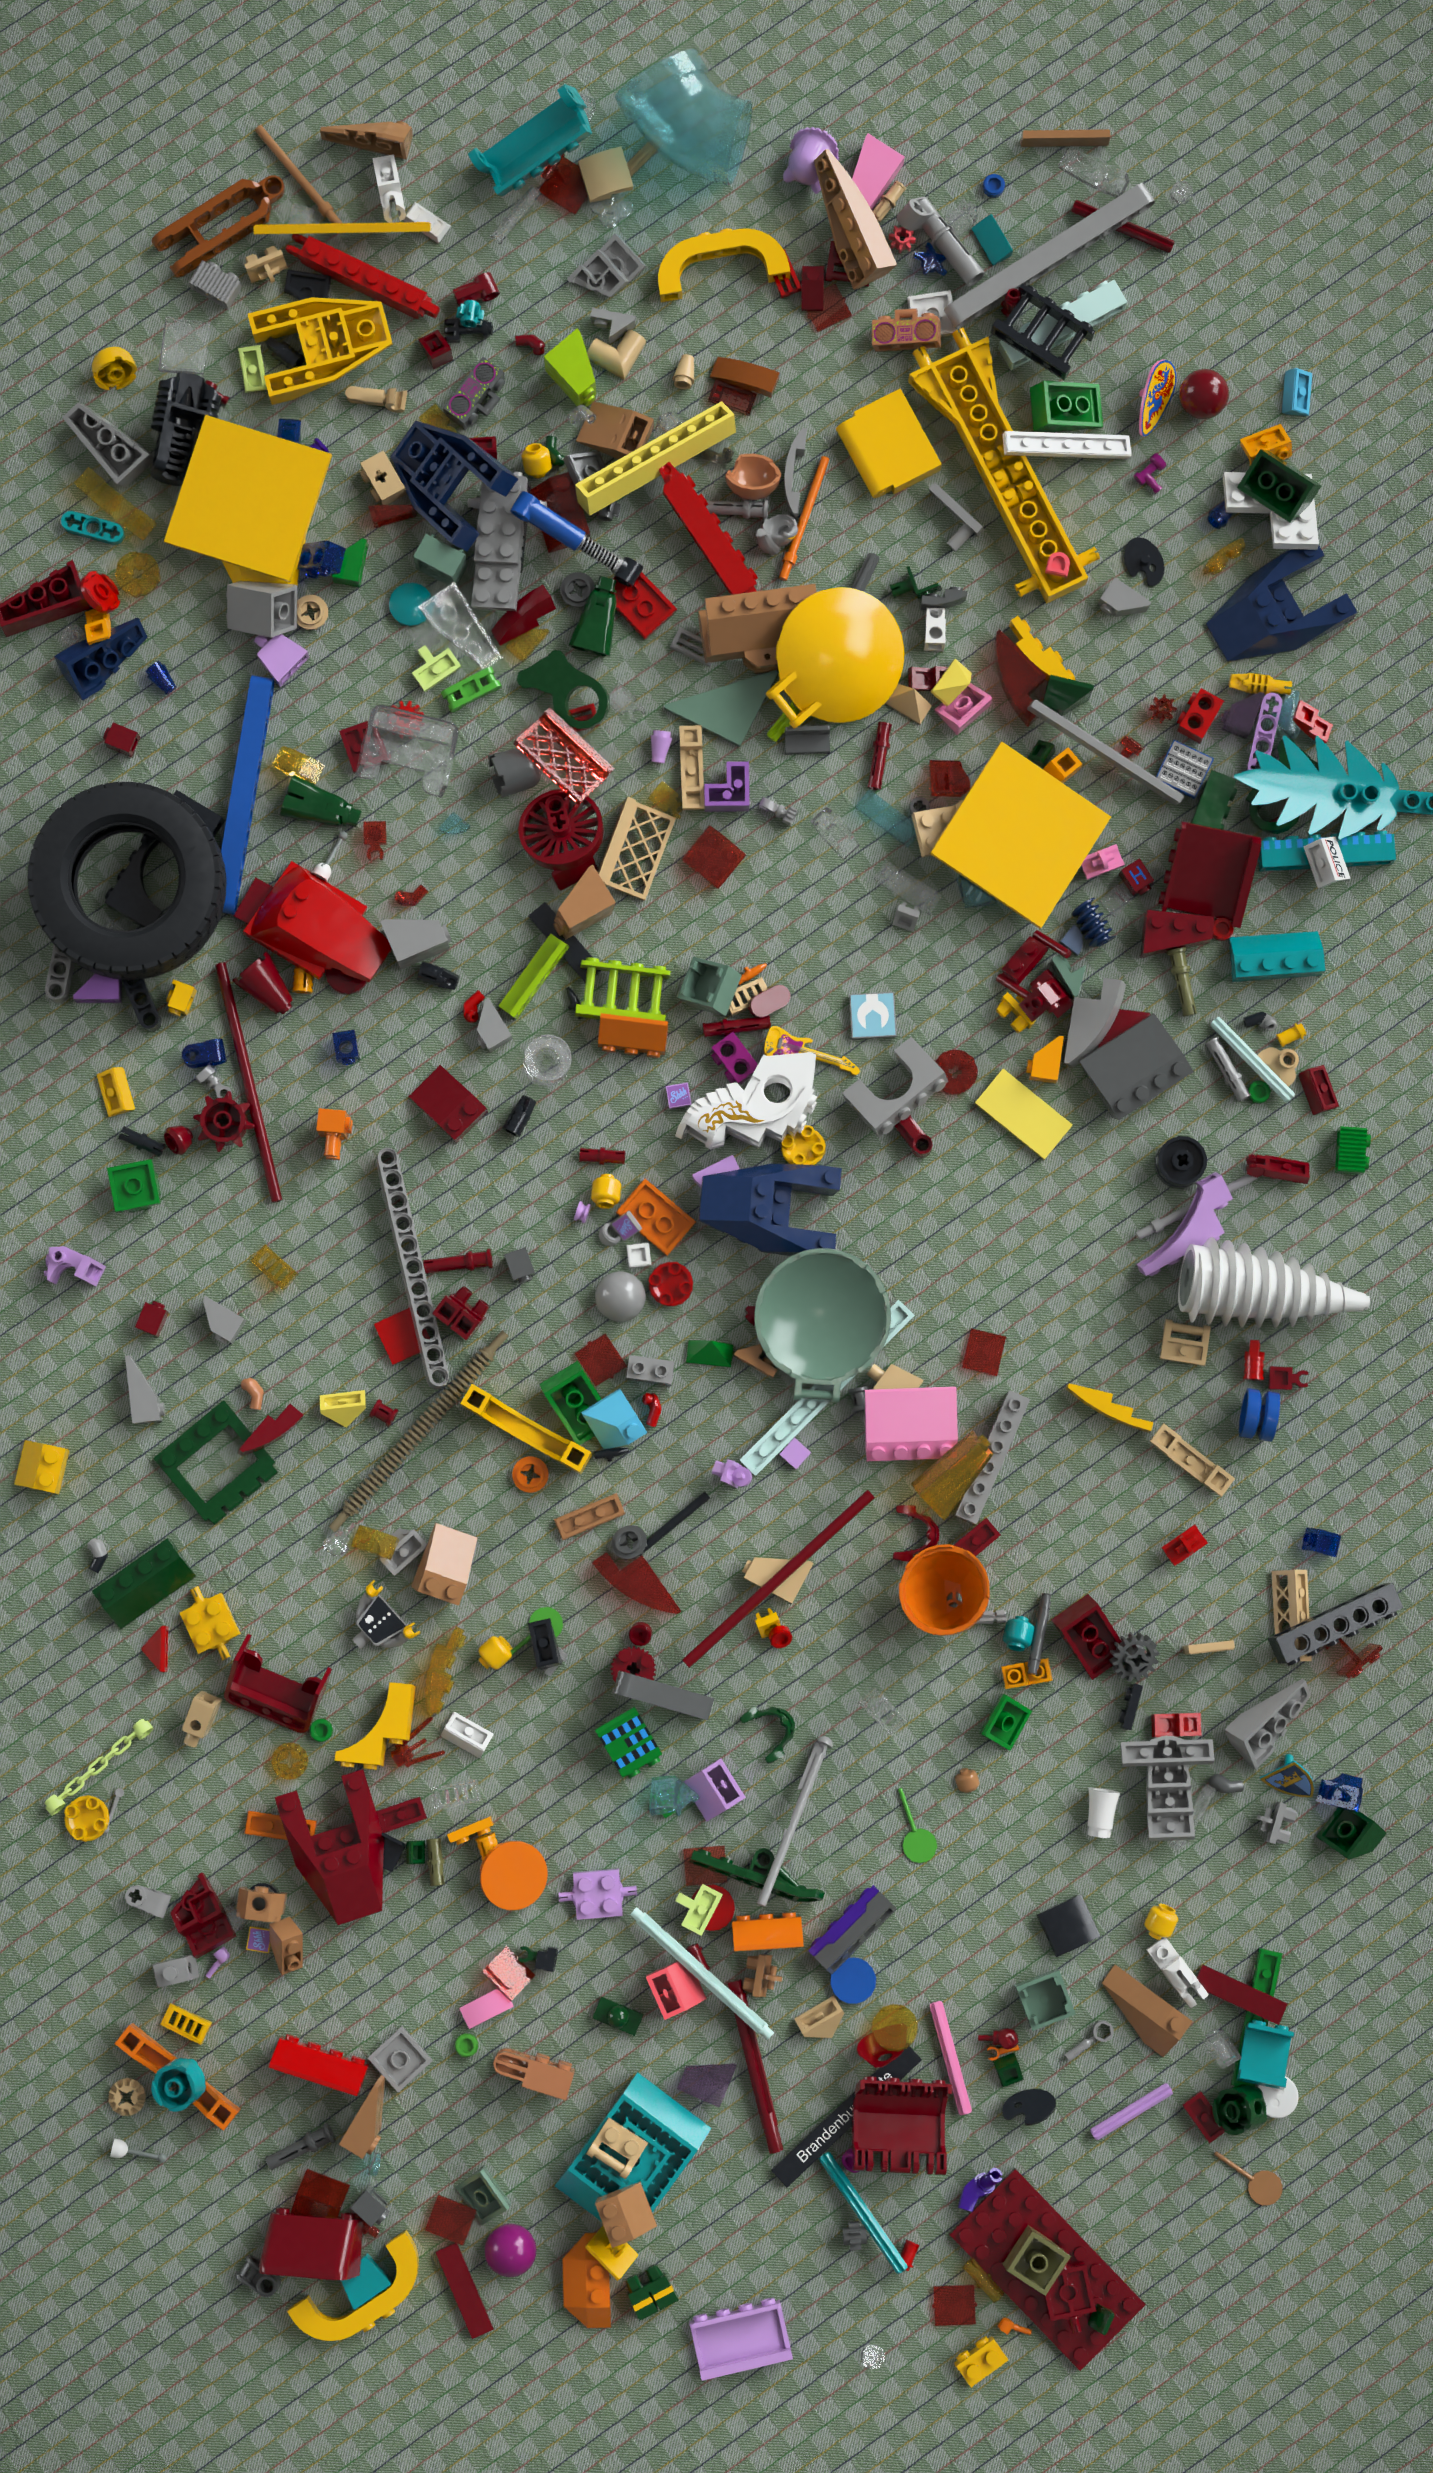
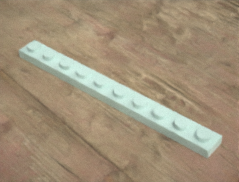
M899 1300L891 1307V1324L885 1345L915 1316ZM854 1375L853 1377L848 1378V1379L845 1380V1381H842V1382H841L840 1391H841L856 1375ZM814 1384L809 1390L832 1391L833 1385ZM801 1398L739 1461L756 1477L831 1400Z

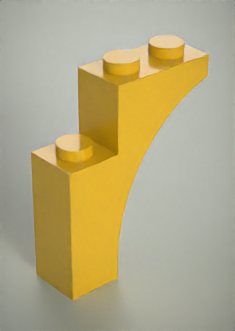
M389 1682L387 1701L377 1724L356 1744L336 1751L335 1761L341 1762V1767L354 1768L355 1764H363V1769L377 1770V1766H384L387 1739H389L390 1744L403 1745V1741H410L416 1686Z

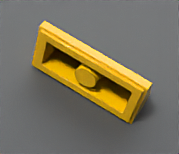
M113 1067L96 1075L108 1117L135 1109L125 1071L122 1067Z

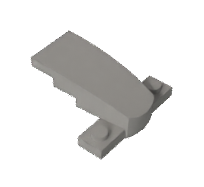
M1161 1736L1150 1741L1121 1742L1122 1767L1147 1766L1146 1810L1148 1841L1194 1840V1810L1188 1765L1214 1764L1213 1739L1183 1740L1175 1736Z

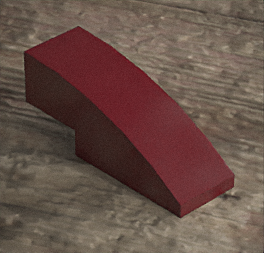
M541 585L517 601L516 611H506L498 620L491 632L500 646L538 627L537 619L556 609L552 597L545 586Z
M289 1404L276 1420L268 1415L240 1447L238 1454L241 1456L250 1454L278 1441L303 1419L304 1414Z

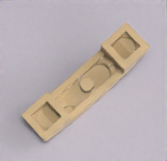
M701 725L679 726L682 810L705 809Z
M1164 1423L1150 1440L1170 1460L1221 1497L1235 1480L1233 1476L1207 1459Z

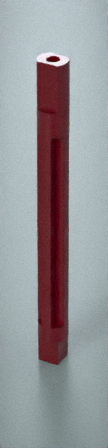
M742 1980L730 1981L728 1983L729 1989L749 2008ZM734 2013L769 2153H778L783 2150L756 2033Z

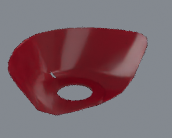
M893 2025L868 2034L857 2045L858 2055L875 2068L884 2067L901 2055L905 2049L907 2039L906 2025ZM892 2054V2057L888 2060H878L882 2055Z

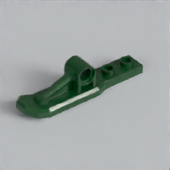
M698 1849V1851L694 1850L691 1853L688 1862L762 1890L775 1858L769 1849H759L752 1856L748 1869L732 1864L733 1861L728 1858L720 1857L717 1859L712 1857L710 1852ZM757 1856H766L768 1864L765 1866L760 1865L757 1861ZM782 1867L780 1868L771 1891L772 1894L794 1902H816L823 1899L825 1894L823 1890L806 1889L805 1886L799 1885L790 1877L791 1875Z

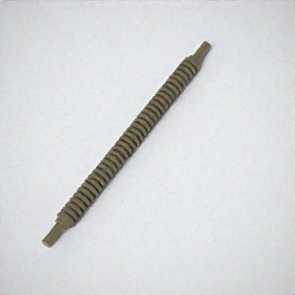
M503 1330L488 1347L485 1346L483 1349L480 1348L478 1350L482 1353L481 1355L476 1352L475 1356L477 1359L471 1358L474 1363L468 1362L469 1368L463 1367L466 1372L460 1371L459 1374L462 1376H455L458 1381L452 1380L451 1382L454 1385H447L450 1390L448 1391L445 1388L443 1391L446 1394H439L442 1399L440 1400L437 1397L435 1400L438 1403H431L434 1408L432 1409L429 1406L427 1409L430 1412H423L426 1417L424 1418L421 1415L419 1418L422 1421L420 1422L418 1419L415 1421L418 1426L413 1424L411 1427L414 1430L412 1431L410 1428L407 1430L410 1435L405 1433L406 1439L404 1440L402 1437L399 1439L402 1444L396 1443L398 1449L394 1446L392 1447V1450L395 1452H388L390 1458L386 1455L384 1456V1459L387 1461H380L382 1467L378 1464L376 1465V1468L379 1470H372L374 1476L370 1473L368 1474L371 1479H364L367 1483L366 1485L361 1482L360 1485L363 1488H356L359 1492L358 1494L353 1491L352 1494L355 1497H348L351 1502L349 1503L345 1500V1505L342 1507L344 1510L329 1525L334 1532L340 1528L350 1515L353 1516L355 1513H359L356 1509L357 1507L362 1510L363 1507L360 1504H367L364 1499L370 1500L371 1498L368 1495H375L372 1490L378 1491L379 1489L376 1486H383L380 1481L382 1480L385 1483L387 1480L384 1477H391L388 1472L390 1471L393 1474L395 1471L392 1468H399L396 1463L398 1462L401 1465L403 1462L400 1459H407L404 1454L406 1453L409 1456L411 1453L408 1450H415L412 1445L414 1444L417 1447L419 1444L416 1441H423L420 1436L422 1435L425 1438L427 1435L424 1432L430 1433L428 1427L432 1429L435 1427L432 1425V1422L437 1425L438 1421L436 1418L442 1419L440 1413L445 1416L446 1412L444 1409L450 1410L448 1404L453 1407L454 1403L451 1401H458L455 1396L457 1395L461 1398L462 1395L459 1392H466L463 1387L465 1386L469 1389L470 1386L467 1383H474L471 1378L473 1377L476 1380L478 1377L475 1374H482L479 1369L481 1368L484 1371L486 1368L483 1365H490L487 1360L491 1362L494 1360L493 1357L496 1355L494 1352L509 1337Z

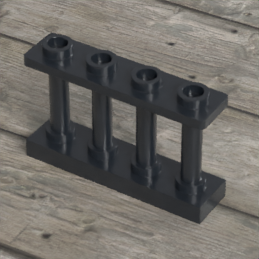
M1021 284L1018 289L1021 299L1006 320L996 319L992 325L991 334L1064 381L1071 369L1068 363L1069 359L1084 338L1092 341L1095 330H1093V327L1088 322H1081L1076 319L1071 311L1063 310L1056 306V303L1051 298H1044L1039 295L1034 287ZM1030 302L1040 310L1025 332L1019 333L1013 329V324ZM1049 314L1058 322L1044 343L1037 345L1032 341L1031 337L1046 315ZM1065 326H1067L1077 334L1061 357H1056L1050 353V348Z

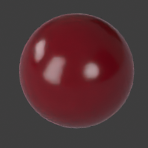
M1211 369L1193 371L1183 380L1180 386V403L1183 409L1194 418H1213L1220 414L1227 405L1229 399L1227 382L1222 375Z

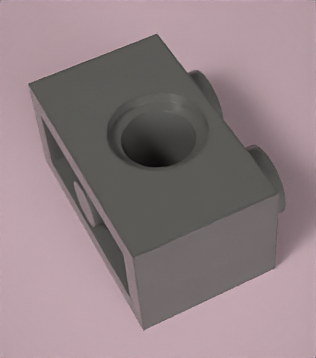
M369 2185L354 2201L351 2209L372 2227L375 2222L379 2225L390 2212L388 2210L390 2203L375 2188Z

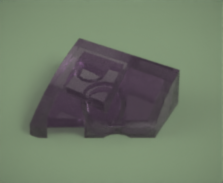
M737 2064L688 2065L685 2067L677 2089L720 2108Z

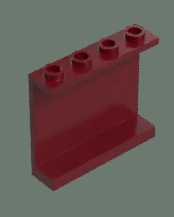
M1181 821L1180 828H1176L1174 833L1175 849H1171L1168 862H1171L1170 871L1166 870L1163 883H1166V888L1159 895L1158 904H1161V911L1166 912L1167 908L1215 918H1226L1231 921L1232 927L1241 928L1262 845L1261 837Z

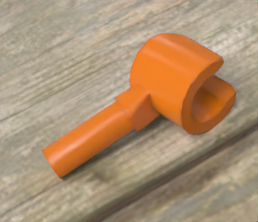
M995 2045L989 2046L987 2050H996L997 2056L989 2057L988 2059L991 2061L997 2060L1002 2054L1018 2051L1019 2046L1016 2045L1012 2049L999 2048Z
M1006 2317L998 2324V2328L1007 2335L1011 2329L1027 2335H1031L1032 2332L1031 2329L1019 2326Z

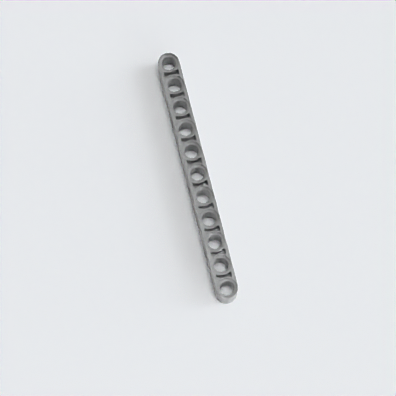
M1143 183L1136 185L950 303L944 309V312L956 329L965 326L1003 302L1009 289H1019L1021 284L1027 286L1148 210L1155 203L1154 198Z
M383 1148L376 1158V1166L428 1385L433 1389H441L449 1380V1372L436 1317L432 1314L434 1308L400 1163L394 1149ZM389 1155L393 1162L391 1164H384L381 1161V1156ZM389 1176L395 1177L398 1184L390 1186L387 1184L386 1178ZM398 1198L402 1201L403 1206L395 1208L391 1204V1200ZM404 1220L407 1222L408 1228L401 1230L397 1227L396 1222ZM405 1241L410 1242L413 1250L410 1252L404 1251L401 1243ZM409 1263L415 1264L418 1267V1272L409 1273L406 1265ZM414 1285L421 1286L423 1294L415 1295L411 1287ZM417 1308H426L428 1316L420 1317L417 1314ZM430 1329L433 1332V1338L425 1339L422 1336V1330ZM435 1351L438 1354V1360L430 1361L427 1357V1352ZM441 1373L444 1381L442 1383H435L432 1379V1374Z

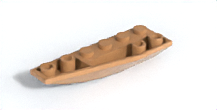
M825 149L814 160L836 250L851 285L856 290L885 276L897 263L883 231L861 191L831 151Z

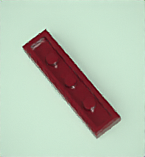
M1202 1965L1197 1979L1208 1993L1277 2025L1280 2024L1288 2003L1206 1965Z
M458 2242L437 2250L435 2253L471 2338L474 2339L494 2330Z

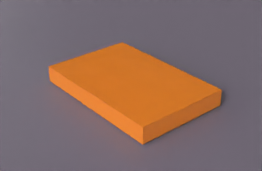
M647 1179L640 1183L616 1211V1214L621 1216L630 1210L642 1226L639 1233L666 1256L672 1252L696 1224L693 1218Z

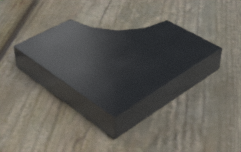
M287 270L284 292L292 295L298 301L311 297L328 298L332 278L328 275Z

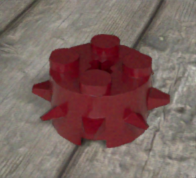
M227 1091L224 1098H216L215 1100L206 1096L207 1106L203 1108L201 1114L193 1116V1119L200 1122L203 1129L198 1140L210 1139L213 1143H216L217 1152H221L222 1148L226 1145L236 1144L241 1148L243 1146L242 1138L247 1129L255 1128V1125L248 1121L245 1114L250 1107L249 1102L238 1105L237 1102L232 1100L230 1091ZM226 1117L229 1123L222 1127L219 1121Z

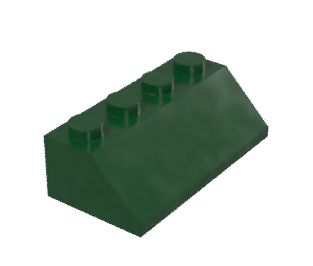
M167 1538L92 1590V1592L108 1615L122 1629L194 1579L196 1575L173 1541Z

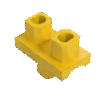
M1007 992L1002 997V1002L997 1007L996 1012L1002 1018H1005L1012 1011L1017 1018L1010 1025L1017 1033H1020L1027 1027L1030 1029L1034 1022H1031L1019 1007V1003ZM1017 995L1016 999L1021 1003L1024 999Z

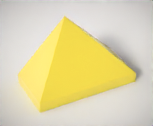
M954 659L931 690V693L945 706H949L970 684L972 673L958 660Z
M365 1390L320 1395V1413L346 1428L366 1409Z

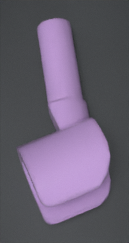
M225 1947L220 1948L213 1954L217 1961L209 1969L206 1977L211 1978L217 1968L230 1957Z

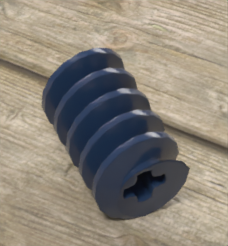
M1094 897L1078 905L1071 914L1073 917L1080 916L1076 920V924H1084L1080 931L1088 932L1084 937L1085 940L1093 939L1089 943L1090 948L1100 947L1116 938V935H1108L1113 930L1112 928H1104L1108 920L1100 921L1104 913L1095 912L1099 904L1091 905L1095 899Z

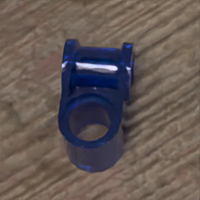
M211 1039L187 1045L182 1051L185 1065L189 1068H199L226 1063L223 1039ZM192 1052L196 1055L194 1061L190 1059V1053Z

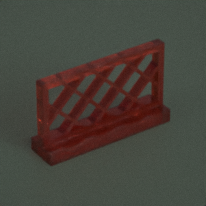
M550 707L513 743L578 805L600 784H603L615 769ZM540 726L547 733V736L538 735L537 727ZM524 739L533 740L534 748L527 747L522 741ZM539 741H547L549 750L539 749ZM553 742L558 743L564 751L554 750ZM540 754L550 755L551 763H544L540 758ZM555 756L564 757L565 765L556 764ZM570 758H574L580 764V767L570 766ZM556 770L566 771L567 779L560 778ZM571 771L581 772L582 780L572 779ZM586 773H590L597 781H587ZM573 785L583 787V794L581 796L573 790Z

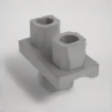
M1277 1802L1272 1819L1270 1818L1273 1810L1266 1808L1264 1816L1257 1815L1256 1819L1262 1821L1260 1830L1267 1832L1270 1823L1266 1842L1288 1844L1291 1832L1282 1830L1280 1827L1282 1820L1294 1823L1297 1812L1287 1807V1804Z

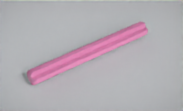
M936 2001L929 2005L949 2081L952 2084V2092L958 2114L966 2115L972 2112L943 2002Z

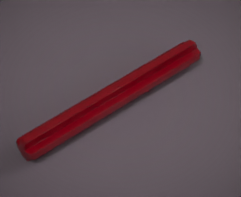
M1076 200L1071 211L1086 218L1097 211L1098 208ZM1127 222L1115 230L1168 253L1171 252L1174 246V240L1131 222Z

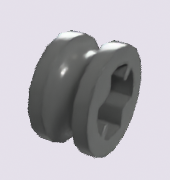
M923 797L914 798L909 807L910 814L912 815L914 812H917V809L913 808V806H917L918 803H922V807L929 810L930 804L928 800Z

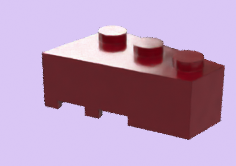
M1147 910L1144 915L1140 958L1167 953V951L1186 947L1187 949L1209 944L1213 937L1214 917Z

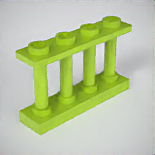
M592 957L581 960L580 968H587L584 1000L581 1004H576L575 1017L600 1020L601 1013L665 1021L666 1015L661 1014L659 1007L663 978L669 979L671 971L666 970V967L653 966V969L644 968V965L640 963H631L628 966L621 965L622 962L616 960H609L608 963L599 962V959ZM596 970L609 972L606 1004L603 1007L594 1006V1003H592ZM618 973L632 975L629 1002L625 1010L616 1009L617 1006L615 1005ZM640 976L654 977L651 1007L648 1013L639 1012L637 1008Z

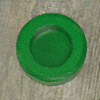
M1264 1081L1253 1082L1248 1087V1092L1251 1094L1248 1098L1256 1104L1264 1103L1270 1097L1271 1090L1269 1085Z
M317 1719L310 1726V1735L315 1741H327L333 1734V1726L326 1719Z

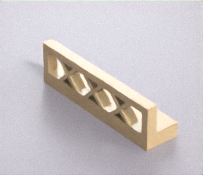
M1307 1570L1272 1571L1275 1634L1282 1632V1624L1285 1620L1292 1627L1310 1618ZM1279 1575H1287L1288 1585L1285 1589L1280 1586ZM1284 1597L1289 1601V1608L1286 1612L1281 1608V1601ZM1296 1638L1295 1647L1299 1649L1301 1643L1300 1640ZM1307 1654L1299 1657L1301 1661H1312V1656H1307Z

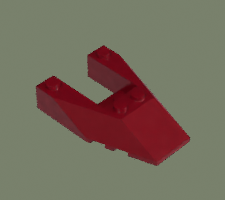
M363 1769L341 1776L355 1822L313 1836L310 1835L297 1790L275 1797L295 1866L337 1925L382 1911L384 1837L381 1836L382 1829Z

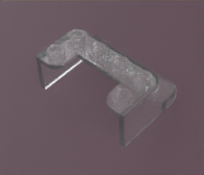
M377 705L372 709L369 716L355 776L364 779L375 778L379 773L381 761L424 772L422 780L423 790L429 795L442 798L449 783L458 729L455 724L449 721L386 705Z

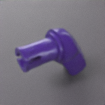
M992 2168L987 2173L984 2172L975 2176L963 2187L958 2208L973 2212L978 2199L993 2192L995 2184L1002 2180V2177H1000L1002 2172L997 2168Z

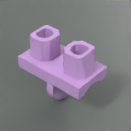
M727 1459L726 1463L716 1461L712 1474L717 1475L721 1478L720 1481L737 1489L738 1486L745 1487L752 1480L750 1470L735 1461Z

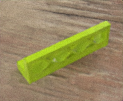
M550 933L498 1006L515 1019H518L569 949V946Z

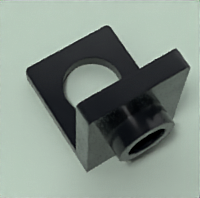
M382 1832L381 1836L384 1837L383 1868L393 1872L406 1844Z

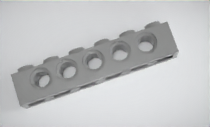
M1011 1390L1007 1392L954 1517L972 1525L977 1524L1029 1404V1398Z

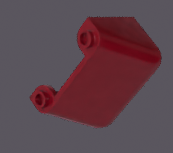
M276 2208V2211L271 2212L259 2263V2273L325 2280H348L359 2276L363 2219L356 2218L355 2213H341V2217L325 2218L294 2215V2213L290 2212V2208Z

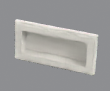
M416 202L406 213L404 219L405 222H430L432 231L422 233L438 244L451 227V225Z

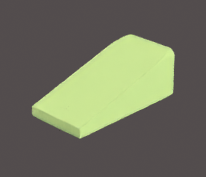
M261 345L238 348L245 393L267 390L264 379L265 370Z

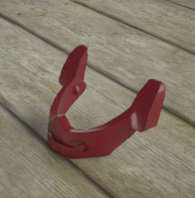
M896 1506L897 1513L906 1514L912 1518L916 1517L922 1520L928 1527L926 1533L928 1540L925 1545L916 1550L910 1549L905 1552L893 1553L894 1560L909 1562L914 1555L922 1550L937 1545L940 1536L939 1528L929 1516L917 1513L916 1506Z

